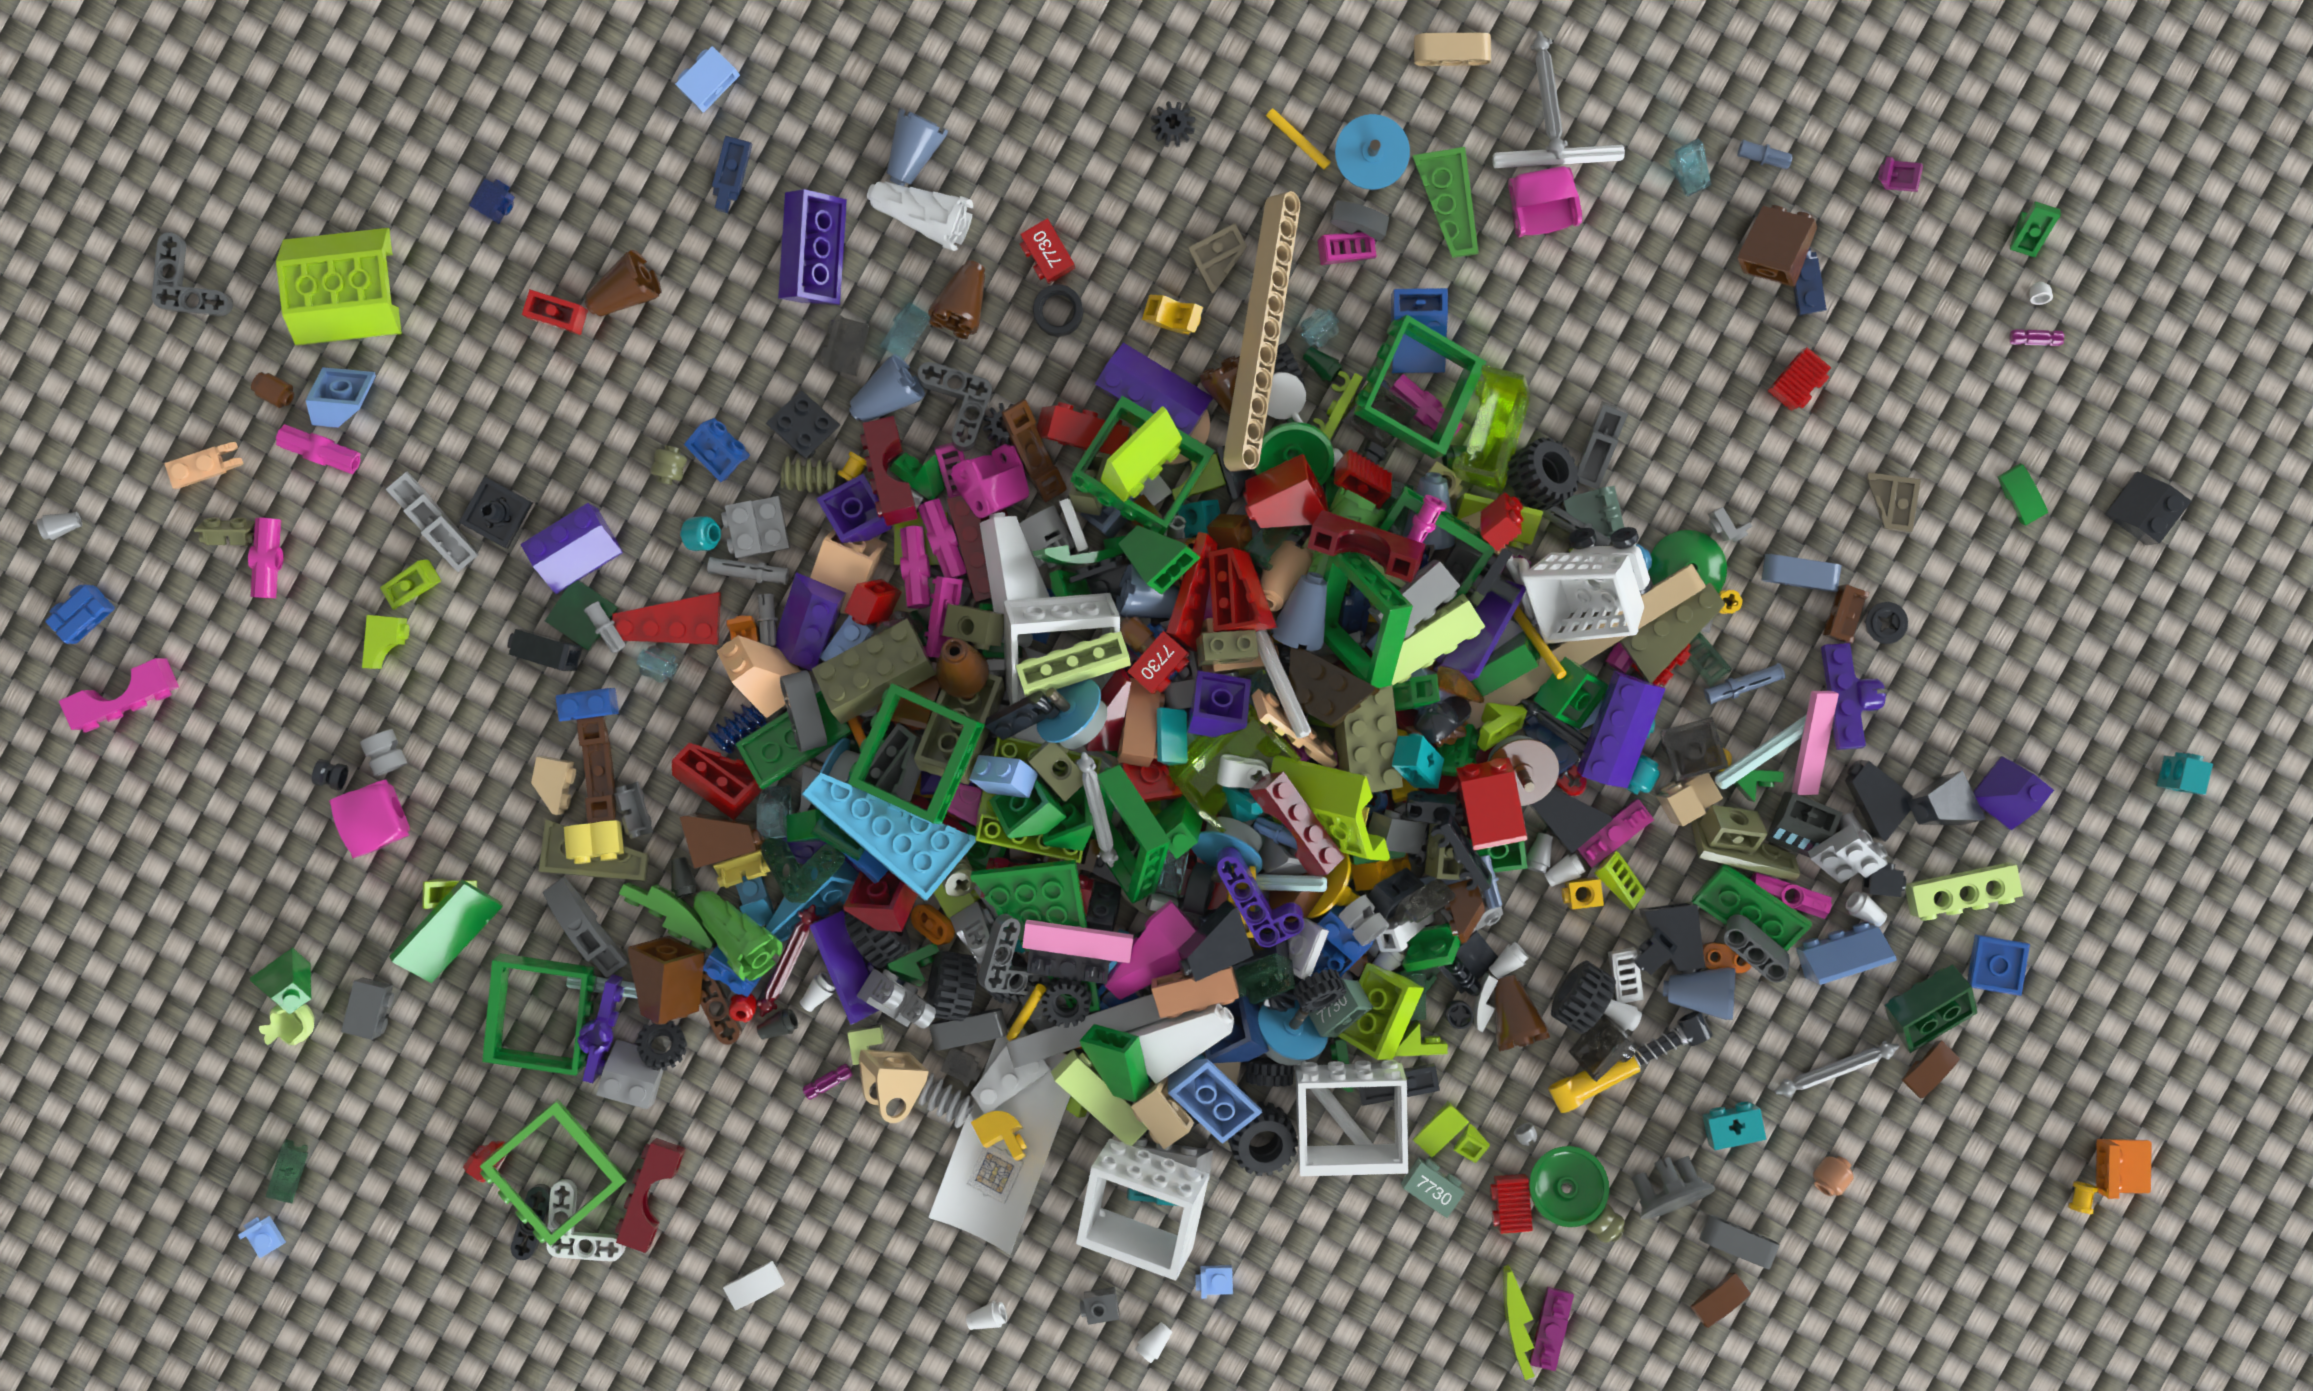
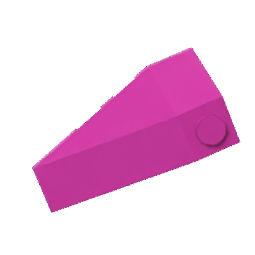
M1171 900L1149 917L1145 923L1146 929L1139 938L1135 937L1133 940L1130 963L1118 962L1109 974L1107 984L1104 985L1119 1000L1152 984V979L1172 974L1180 969L1178 961L1181 958L1178 950L1197 931L1198 927Z

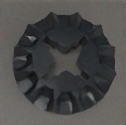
M1893 602L1876 604L1868 611L1867 618L1864 621L1867 628L1866 632L1873 638V641L1882 644H1892L1899 641L1908 629L1906 612L1901 606ZM1890 616L1889 623L1893 628L1881 630L1882 622H1880L1878 617L1887 618Z

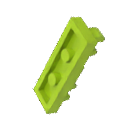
M1339 371L1338 376L1345 380V384L1341 387L1332 384L1331 388L1337 393L1343 392L1338 402L1332 401L1326 413L1330 416L1326 426L1318 418L1313 420V423L1320 427V430L1329 440H1331L1362 382L1363 377L1354 373L1350 380L1347 373Z

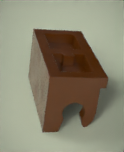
M1847 584L1839 585L1823 636L1852 644L1865 600L1869 597L1870 592Z

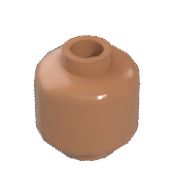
M1841 1156L1837 1158L1825 1157L1813 1172L1814 1185L1827 1196L1842 1195L1854 1179V1174L1850 1169L1851 1164Z

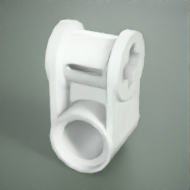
M1223 754L1220 757L1217 783L1226 787L1251 789L1266 774H1269L1268 766L1260 759ZM1257 770H1261L1262 774H1259L1258 778H1254L1253 775L1257 773Z

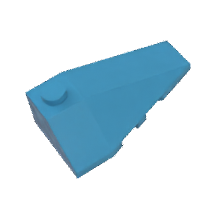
M822 851L815 854L802 868L766 929L775 935L781 943L790 938L795 925L801 921V918L798 917V912H802L814 904L816 906V916L821 915L824 917L830 913L828 908L839 901L845 904L859 873L839 855Z

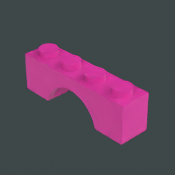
M155 658L131 669L130 684L127 690L117 699L108 700L95 690H82L59 700V704L71 730L89 732L99 728V722L106 719L108 722L122 718L124 716L122 712L129 709L136 711L148 706L147 701L155 698L158 701L171 696V691L179 688V685L167 658Z

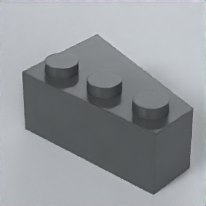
M897 723L885 742L878 749L864 781L910 802L922 771L918 769L914 761L922 737L911 728Z

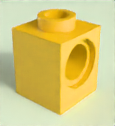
M1597 877L1565 882V888L1561 889L1563 903H1567L1568 907L1572 910L1604 906L1601 879ZM1580 887H1586L1587 896L1583 900H1577L1575 896L1577 889Z

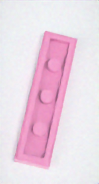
M1811 691L1792 793L1797 795H1818L1839 693L1834 691Z
M1026 920L1022 948L1130 963L1134 935Z

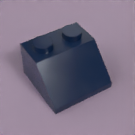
M1241 994L1232 1003L1221 1005L1223 1008L1226 1007L1233 1015L1234 1025L1229 1035L1205 1050L1206 1058L1213 1064L1247 1062L1269 1051L1268 1044L1263 1039L1259 1027L1258 1013L1260 1005Z

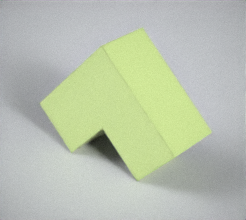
M882 1025L849 1030L847 1034L853 1065L859 1064L861 1050H870L869 1046L883 1044L885 1040Z

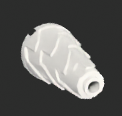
M886 181L885 183L877 182L875 185L872 184L867 193V199L870 200L871 206L874 209L900 220L903 224L921 232L926 237L943 245L946 249L957 250V246L953 244L961 245L969 230L973 214L966 211L967 207L973 208V202L965 197L960 196L959 198L934 191H924L913 187L908 188Z

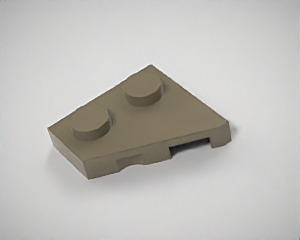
M1235 223L1188 247V251L1211 294L1216 292L1247 249V245Z
M1868 472L1867 480L1883 528L1913 532L1921 479Z

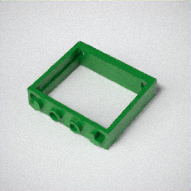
M1405 315L1397 320H1393L1387 330L1389 334L1387 341L1380 346L1377 352V363L1369 370L1366 376L1368 383L1356 398L1355 404H1357L1354 414L1429 457L1436 459L1446 455L1487 361L1414 318ZM1403 334L1463 368L1431 441L1371 407Z
M1122 396L1076 466L1070 482L1074 483V486L1079 491L1089 492L1096 496L1101 504L1116 508L1126 519L1136 520L1144 528L1164 535L1210 462L1214 450L1177 429L1182 437L1179 446L1180 454L1195 462L1197 466L1164 519L1162 520L1129 499L1123 502L1106 485L1086 474L1089 466L1120 418L1139 429L1154 415Z
M1404 486L1378 528L1388 531L1404 506L1419 513L1424 504V497ZM1445 510L1441 511L1435 524L1482 552L1460 584V587L1456 590V596L1449 601L1451 602L1462 594L1466 595L1495 552V549L1481 536V532ZM1364 555L1368 560L1371 558L1370 556ZM1388 580L1397 590L1401 589V587Z
M1344 552L1335 556L1329 555L1323 580L1327 582L1324 642L1356 677L1377 688L1391 686L1413 605L1363 554ZM1348 579L1383 614L1372 659L1337 623Z
M891 683L890 687L882 695L881 700L883 703L879 712L871 720L872 729L869 736L861 743V754L858 761L850 768L848 784L933 824H942L985 724L907 688ZM901 697L964 725L928 810L864 781Z
M1117 765L1113 768L1107 767L1104 769V772L1097 774L1113 838L1112 848L1115 849L1118 860L1114 861L1113 867H1109L1107 863L1106 865L1130 902L1134 904L1155 894L1170 845V839L1122 767ZM1114 808L1117 809L1140 844L1137 860L1111 822ZM1093 828L1090 835L1097 839L1095 829Z
M502 953L494 958L491 967L482 1062L577 1076L583 1067H586L589 1052L584 1053L579 1047L577 1038L580 1036V1029L589 1022V1017L592 1016L594 1011V1001H591V993L595 991L597 977L593 976L594 967ZM509 968L581 979L573 1058L502 1048Z

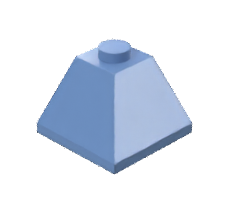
M322 367L306 398L311 424L325 427L341 426L361 408L376 377L375 372Z

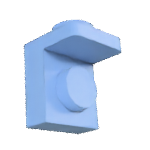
M270 1216L260 1221L259 1217H256L243 1225L246 1230L238 1235L240 1240L247 1237L259 1258L286 1243Z
M1232 1265L1200 1266L1201 1274H1195L1196 1291H1201V1299L1207 1298V1295L1233 1294Z

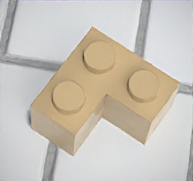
M1698 768L1691 770L1684 775L1685 779L1677 784L1675 781L1666 784L1661 788L1662 792L1656 795L1672 824L1685 826L1706 814L1704 809L1723 799L1708 771H1699Z
M1168 1076L1157 1084L1154 1081L1149 1083L1150 1086L1137 1102H1134L1131 1106L1136 1119L1145 1124L1153 1141L1160 1144L1163 1149L1189 1133L1194 1124L1183 1107L1168 1094Z

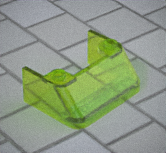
M1482 365L1481 372L1484 378L1483 381H1478L1475 396H1479L1480 403L1466 452H1463L1461 456H1456L1452 469L1457 478L1490 492L1502 494L1507 480V471L1510 470L1507 465L1517 447L1529 406L1530 392L1525 375Z
M1250 702L1246 728L1217 737L1199 735L1187 747V763L1170 765L1169 775L1197 814L1221 833H1224L1226 829L1216 817V814L1224 807L1227 799L1226 793L1222 789L1223 786L1217 783L1221 755L1232 754L1253 758L1261 752L1265 757L1271 758L1284 750L1296 762L1301 759L1287 740L1274 731V726L1270 722L1265 725L1259 720L1256 708Z

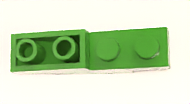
M630 882L623 884L619 894L625 897L624 901L637 907L641 904L649 908L648 912L656 917L663 918V916H666L662 927L669 929L668 934L682 939L684 936L692 940L691 944L702 950H706V948L711 949L716 945V940L704 927L698 913L682 898H676L675 894L659 884L652 886L650 891Z

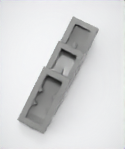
M408 471L386 488L388 493L404 508L403 512L420 528L421 534L457 572L479 555L444 511Z

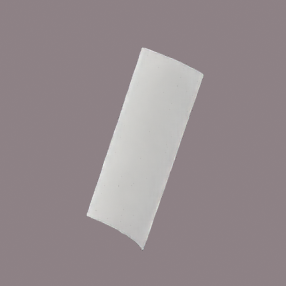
M1006 1036L996 1039L982 1077L1005 1048L1006 1042H1009ZM1060 1053L1044 1059L1053 1070L1067 1054ZM1052 1070L993 1110L1011 1114L1023 1126L1022 1129L1015 1132V1135L1020 1133L1027 1148L1023 1149L1026 1157L1019 1161L1013 1158L1004 1139L987 1149L982 1145L971 1124V1121L984 1115L977 1102L975 1103L970 1115L964 1122L929 1218L967 1231L995 1245L1007 1254H1011L1071 1096L1055 1082L1051 1074ZM985 1157L989 1160L991 1158V1161H994L1000 1166H1002L999 1169V1171L998 1168L994 1166L995 1163L991 1162L989 1166V1164L985 1161V1164L982 1166ZM1006 1166L1008 1170H1012L1009 1178H1005L1008 1176H1001L1004 1173H999L1004 1172ZM989 1169H990V1170L994 1169V1170L992 1171V1174H993V1175H997V1172H996V1171H998V1174H999L1001 1177H1003V1179L1000 1181V1180H998L997 1178L995 1179V1178L991 1177V1176H990L991 1174H987V1173H991V1171H989ZM987 1179H994L995 1181L994 1183H989Z

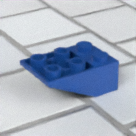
M1447 288L1394 289L1391 293V323L1393 320L1408 315L1447 338ZM1403 334L1392 359V374L1445 373L1446 358Z
M1335 904L1315 921L1316 924L1329 932L1311 976L1316 972L1318 974L1321 973L1322 970L1328 971L1333 969L1337 970L1341 977L1374 942L1373 940L1369 944L1361 946L1353 936L1354 929H1348L1338 917L1346 908L1344 905L1339 906Z

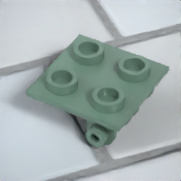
M1615 486L1573 495L1563 501L1568 514L1585 524L1589 522L1593 525V529L1608 538L1616 530L1624 528Z

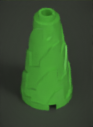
M1340 487L1329 509L1330 513L1376 528L1379 527L1387 514L1383 509H1376V505L1349 490L1345 491L1343 487ZM1314 551L1308 572H1315L1324 577L1329 555Z
M701 891L695 896L693 907L702 919V924L716 940L718 947L728 959L727 963L740 979L745 981L744 978L746 977L749 981L755 980L775 965L776 962L772 957L775 953L780 957L782 952V943L764 926L758 925L746 913H741L728 900L725 902L713 891Z

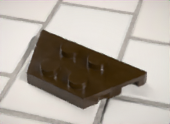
M1299 646L1298 649L1291 647L1289 682L1301 709L1330 726L1336 727L1348 714L1354 713L1359 709L1364 700L1371 695L1375 696L1380 690L1374 685Z

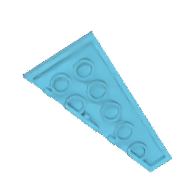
M819 773L802 792V795L925 901L928 900L976 842L975 836L968 835L948 825L933 824L823 773Z

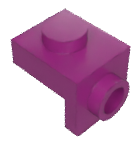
M1886 157L1885 164L1880 166L1878 178L1887 190L1918 192L1923 165L1922 163L1894 161L1893 157Z

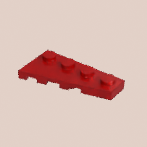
M1198 532L1193 546V551L1200 556V559L1185 572L1166 631L1168 635L1184 648L1197 652L1196 638L1201 634L1210 587L1209 552L1217 551L1218 543L1210 535Z
M721 592L612 614V621L615 622L613 626L623 641L719 645Z

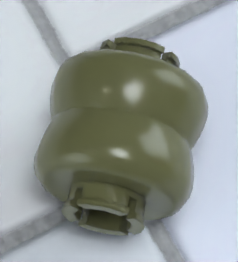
M665 445L664 450L657 449L655 451L654 462L650 472L652 475L657 476L656 481L673 485V480H682L683 468L687 462V457L680 454L681 449Z
M1606 1204L1602 1213L1595 1220L1586 1224V1228L1590 1232L1595 1233L1596 1237L1604 1243L1617 1241L1624 1232L1623 1217L1615 1213L1609 1204Z

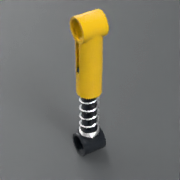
M1698 1011L1690 1012L1678 1019L1677 1026L1674 1029L1671 1028L1667 1034L1662 1033L1660 1038H1652L1650 1043H1642L1640 1048H1633L1632 1051L1627 1048L1572 1077H1566L1553 1083L1548 1090L1560 1113L1574 1110L1583 1104L1584 1100L1639 1073L1642 1064H1648V1061L1654 1058L1658 1060V1056L1663 1053L1667 1055V1051L1673 1048L1677 1050L1679 1045L1685 1046L1689 1044V1046H1695L1710 1039L1713 1033L1703 1014Z

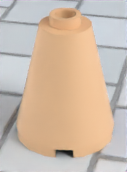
M1281 540L1275 542L1265 554L1260 584L1271 611H1278L1285 605L1300 577L1307 575L1312 563V553L1305 547L1301 549L1295 546L1296 542Z

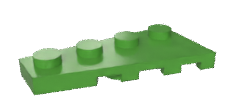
M1460 147L1412 155L1452 258L1479 254L1466 148Z

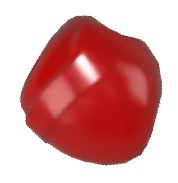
M742 994L733 995L729 1006L730 1017L735 1021H743L744 1023L750 1021L757 1008L755 996L750 994L747 998Z

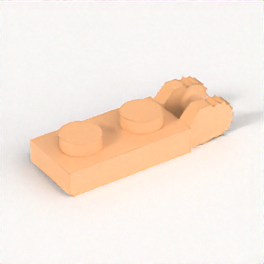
M231 442L211 447L164 463L172 488L179 489L227 473V470L243 465L242 458H232L223 462L221 457L223 454L238 449L237 443Z

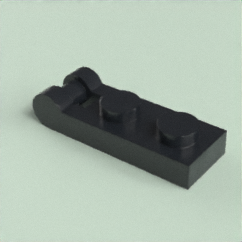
M1037 691L987 717L985 727L1001 740H1005L1046 718L1054 719L1059 714L1060 709L1052 701L1049 702L1048 697L1042 691Z

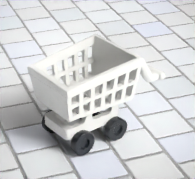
M1624 527L1616 530L1610 537L1613 546H1594L1597 540L1594 529H1578L1569 536V541L1573 548L1570 553L1551 552L1532 568H1530L1527 559L1510 557L1506 563L1507 569L1515 583L1524 585L1527 589L1521 599L1524 606V614L1533 627L1535 624H1538L1539 634L1546 644L1637 634L1644 610L1641 594L1650 591L1653 588L1651 576L1648 575L1641 549L1636 546L1639 536L1635 528ZM1623 611V614L1618 615V612ZM1583 612H1587L1584 618H1580ZM1595 612H1599L1596 617H1593ZM1611 612L1609 616H1605V614ZM1571 613H1574L1572 618L1567 619ZM1619 622L1617 627H1612L1613 623ZM1606 623L1604 628H1599L1600 624ZM1592 624L1590 630H1585L1587 625ZM1579 625L1576 631H1572L1574 626ZM1562 626H1566L1562 633H1558Z

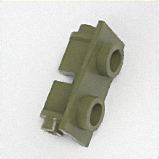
M211 517L204 519L194 529V532H200L199 541L205 545H226V536H229L230 545L249 546L251 543H254V533H251V529L255 526V521H246L245 518L220 521V518Z

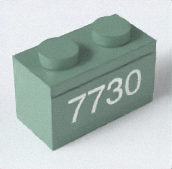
M1341 979L1346 988L1344 997L1338 999L1336 1003H1331V1006L1327 1008L1326 1006L1323 1007L1320 1011L1317 1009L1311 1013L1309 1011V1016L1321 1037L1336 1038L1373 1008L1359 981Z
M1418 1157L1402 1180L1401 1185L1410 1194L1448 1218L1465 1193L1462 1186H1460L1462 1181L1451 1173L1446 1176L1438 1171L1440 1166L1429 1158L1424 1161Z

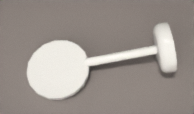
M1277 372L1273 374L1267 414L1276 419L1292 417L1295 422L1303 423L1298 415L1306 402V390L1303 383L1290 373ZM1333 448V467L1343 457V454L1337 448Z

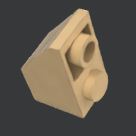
M538 756L536 757L531 783L552 814H564L571 802V795L568 794L570 784H573L576 776V769L573 768L574 762Z

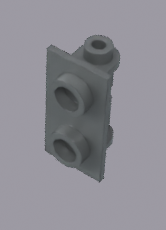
M639 782L615 788L616 793L614 795L619 811L627 809L629 811V815L621 817L625 833L629 834L630 839L652 833L651 817L647 813L644 793L640 788Z

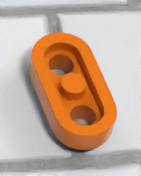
M930 904L914 907L911 913V921L916 930L936 945L948 944L952 941L954 927L946 916Z
M1709 942L1703 945L1705 967L1709 969L1730 967L1735 968V973H1745L1752 967L1745 960L1741 965H1738L1736 960L1739 955L1727 944ZM1713 952L1718 953L1716 961H1711L1710 959Z

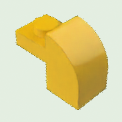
M1149 295L1142 320L1163 329L1189 335L1190 332L1195 333L1196 328L1200 324L1203 307L1194 303H1180L1164 295Z
M991 1111L971 1121L980 1142L986 1149L1004 1139L1016 1161L1026 1157L1023 1149L1027 1148L1020 1133L1015 1135V1132L1022 1129L1023 1126L1011 1114L1003 1111Z

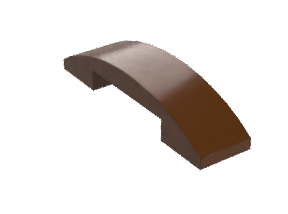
M1023 399L1002 411L1003 420L1012 444L1042 500L1046 503L1068 490L1058 468L1053 465L1035 426L1037 422L1027 401Z
M604 716L577 719L579 746H582L588 797L585 798L587 823L613 821L616 817L615 779L610 741Z

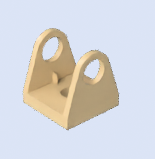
M861 1050L859 1066L864 1098L870 1104L879 1106V1113L885 1121L898 1123L904 1120L923 1089L929 1071L910 1052ZM874 1082H876L877 1098H872L869 1094L870 1087ZM894 1098L903 1099V1110L896 1116L887 1115L886 1106L888 1102Z

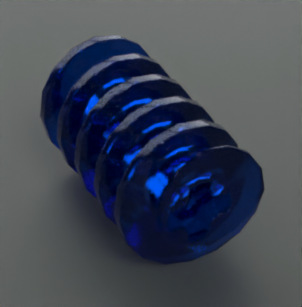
M751 702L750 707L743 703L740 705L743 711L741 714L733 710V720L725 716L726 726L716 723L718 732L715 733L710 729L707 730L710 738L722 751H726L729 754L733 753V745L736 746V743L749 736L750 732L754 733L759 729L758 725L763 727L768 724L766 717Z

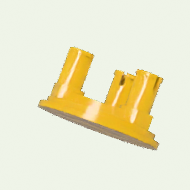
M1341 852L1345 858L1328 875L1323 876L1328 881V888L1307 918L1321 916L1335 904L1347 907L1360 897L1347 886L1349 880L1354 879L1351 868L1352 863L1348 854Z

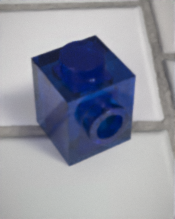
M485 178L469 206L500 224L503 217L507 216L513 209L515 197L508 192L510 187L497 179L492 183Z

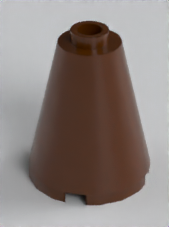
M635 250L626 252L586 293L585 305L590 313L601 317L654 300L660 296L659 294L662 293L660 282L653 269L648 272L643 265L647 261Z

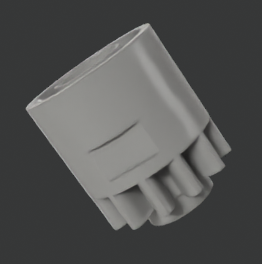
M1055 506L1046 508L1019 523L1032 556L1033 551L1068 545L1069 551L1076 547ZM1033 556L1037 568L1046 564L1049 569L1058 566Z

